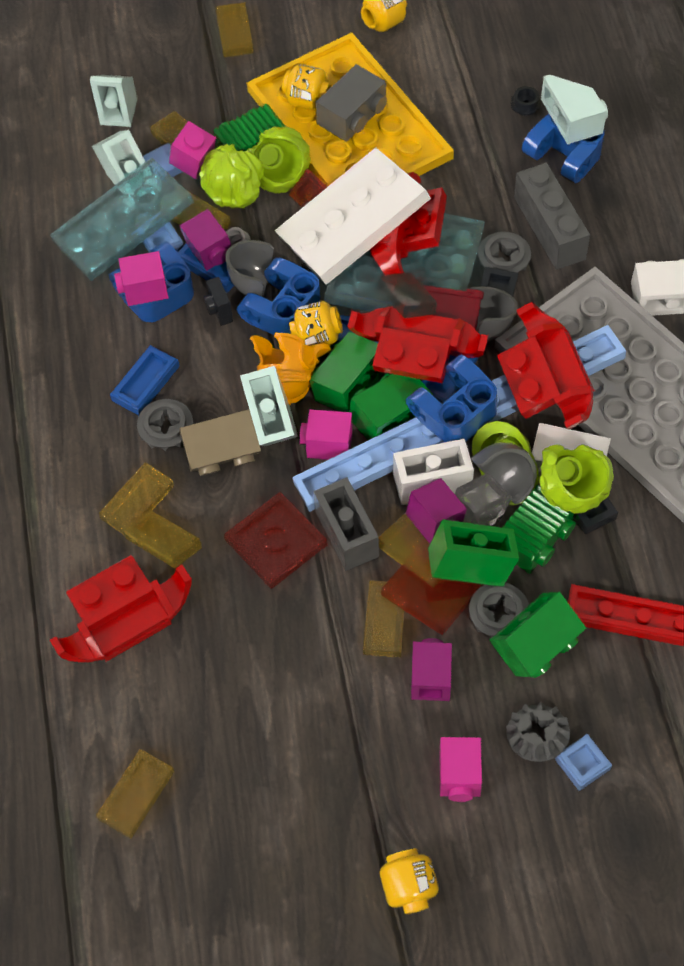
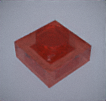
M307 169L289 193V196L303 208L329 185L315 172Z

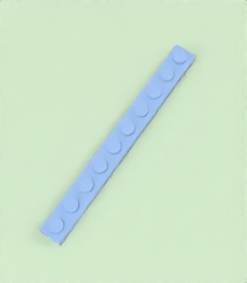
M609 325L573 341L588 376L626 357L625 348ZM505 375L492 380L497 388V413L490 422L498 421L519 410ZM483 398L475 400V402L477 403H484L488 401ZM414 418L292 477L308 511L311 512L315 510L313 491L346 477L353 489L356 490L393 472V453L445 442L426 428L417 418ZM453 420L448 422L447 424L454 426L462 422Z

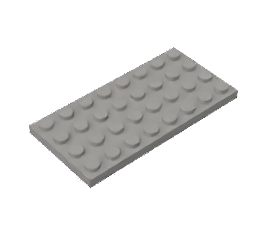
M593 267L539 307L543 312L558 320L569 331L573 341L609 325L626 350L625 359L589 376L595 390L593 392L592 411L589 418L578 425L586 433L611 438L608 453L684 523V343L598 268ZM521 320L495 339V348L500 353L528 339L526 334L528 331L523 321Z

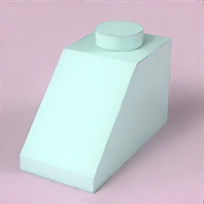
M91 76L90 84L100 125L131 127L137 102L133 77Z
M553 75L543 77L541 100L567 144L603 134L605 119L608 117V109L605 101L599 99L593 88Z
M129 130L117 132L92 146L107 176L129 203H133L159 189Z
M276 366L240 375L259 445L268 446L298 437L289 402Z

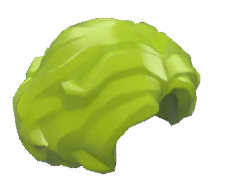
M274 126L260 134V141L257 145L248 149L263 163L264 175L261 178L260 187L268 192L285 193L291 188H295L299 182L304 180L308 173V167L311 162L310 147L301 134L293 128Z
M225 144L208 152L200 167V184L214 203L220 207H230L233 209L245 208L255 202L259 196L261 178L264 175L263 163L248 150L237 151L234 144Z
M584 444L574 450H569L561 445H552L542 451L543 461L540 468L541 476L539 483L542 494L551 505L559 506L561 510L570 511L574 514L584 513L598 507L609 496L614 474L612 463L604 455L603 451Z

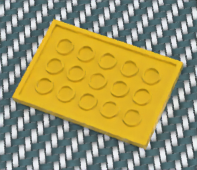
M353 33L347 34L247 82V90L259 106L263 107L265 103L268 104L285 126L293 128L301 134L310 147L311 162L308 168L325 189L374 148L380 150L404 172H415L418 176L435 169L454 157V150ZM296 64H304L323 69L326 73V81L331 82L332 87L357 64L386 81L387 103L379 114H375L366 123L361 132L355 133L346 142L317 124L316 109H307L289 104L286 95L282 93L283 79L288 69L292 70Z

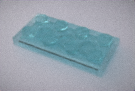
M150 158L50 234V237L60 250L92 281L116 263L118 258L125 256L194 202L191 194L153 158Z

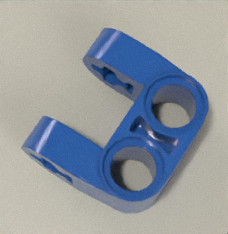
M548 114L528 133L522 145V152L535 160H539L551 147L568 156L562 166L561 175L574 183H578L601 156L604 130L603 134L567 144L552 117Z
M167 241L151 249V252H160L169 299L128 306L125 293L118 294L126 305L145 322H155L186 305L194 296L190 269L178 252ZM120 268L109 273L110 281L117 293L114 273L121 272Z
M278 257L273 259L264 271L267 281L275 288L281 290L273 302L257 294L248 293L237 306V312L243 320L275 335V332L291 334L289 323L295 321L296 309L300 306L321 301L318 277L314 273Z
M461 354L445 367L449 378L460 389L448 400L441 404L430 392L422 387H419L405 400L412 414L443 442L465 439V442L476 434L478 429L493 420L497 413V388L495 384L470 359ZM480 398L488 400L484 403L475 402L476 399ZM453 420L462 422L454 426L447 424L448 422Z

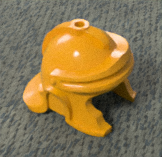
M275 332L274 337L278 340L280 348L276 349L272 348L269 340L256 335L251 336L250 340L254 344V350L260 357L257 370L276 366L289 405L303 399L309 391L311 385L309 380L314 374L316 365L319 363L318 358L331 351L329 344L321 343L311 347L305 345L304 340L296 335Z

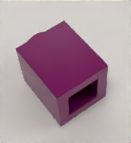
M209 209L180 225L188 247L206 271L226 261V252L232 245L227 233Z
M439 478L411 491L406 516L430 544L442 519L463 522L467 508L442 478Z
M435 638L413 642L411 700L450 701L452 643H444L442 640Z

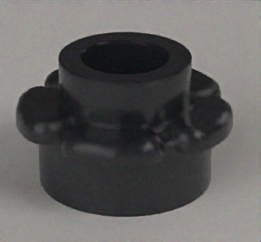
M529 86L518 88L511 98L512 110L523 116L533 115L542 105L538 91Z

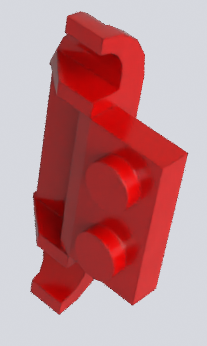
M407 173L411 178H413L417 183L420 184L421 178L418 176L417 173ZM442 187L427 190L431 199L371 248L372 256L388 281L404 278L401 259L407 258L408 252L439 246L447 195Z
M530 302L516 310L528 331L526 332L528 339L498 354L497 357L521 415L527 419L557 404L564 415V424L570 430L589 418L593 406V392L595 390L569 331L558 320L543 312L533 302Z
M393 306L378 308L367 313L351 311L347 326L356 335L378 342L372 364L374 371L443 383L446 372L445 367L448 364L450 355L458 356L462 354L467 358L483 356L488 335L478 333L472 325L460 318L452 319L396 309Z
M130 555L66 591L68 599L82 622L76 624L78 632L65 638L55 636L50 639V642L57 654L65 660L94 662L104 659L107 662L171 625V620L182 609L188 597L192 578L184 566L180 565L176 568L173 576L164 583L159 584L157 580L149 583L133 556Z

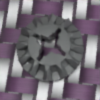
M493 233L483 239L479 245V266L516 273L526 271L527 265L531 261L530 246L524 238L515 233ZM499 248L506 256L510 255L509 262L505 261L503 257H499Z
M161 399L150 403L141 411L137 420V430L141 441L144 440L148 443L151 449L160 447L166 452L168 447L176 445L180 448L182 438L179 428L194 424L193 417L188 407L183 403L173 399ZM165 416H167L172 426H169L167 433L163 434L160 426L163 425Z
M505 583L503 587L484 585L471 598L469 605L470 620L476 626L478 633L483 632L491 639L529 606V602L523 592L511 584ZM504 600V612L509 615H503L497 623L495 622L494 612L489 609L495 610L497 605H500V601Z
M542 701L538 705L532 706L525 703L523 708L517 713L512 712L511 719L508 725H506L507 740L510 747L517 755L529 761L543 762L557 757L565 750L570 739L567 717H564L559 712L557 706L551 708L545 706ZM532 721L538 723L540 727H546L544 729L545 742L536 733H530L532 731Z

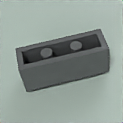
M544 163L517 172L514 199L554 268L557 270L586 260L590 233L548 164Z

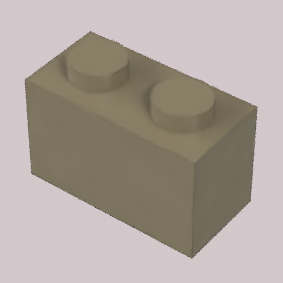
M250 409L179 428L190 471L198 470L200 476L221 471L219 464L233 461L234 467L254 462V455L261 452Z

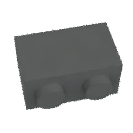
M356 64L316 101L317 124L347 142L355 133L361 132L366 123L375 114H379L386 106V81Z
M346 477L313 491L315 512L345 571L378 558L379 536L348 478Z

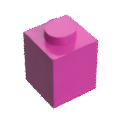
M188 121L171 145L169 163L197 179L203 160L208 152L214 150L216 137Z
M159 251L118 258L121 272L114 273L118 294L125 293L128 306L169 299Z
M309 409L308 423H301L300 444H306L307 458L329 460L350 450L353 434L352 413Z
M441 737L439 750L440 796H449V800L455 802H466L472 800L473 797H480L482 787L481 738Z

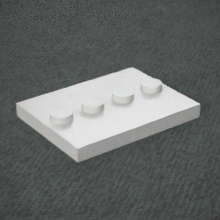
M374 148L278 227L275 232L327 285L431 198L425 188L380 150Z

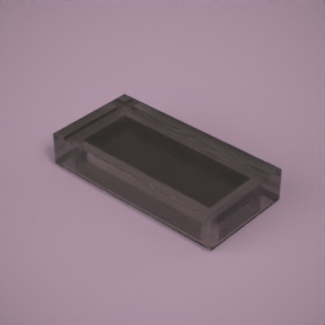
M411 272L379 276L378 287L403 318L436 313V300Z

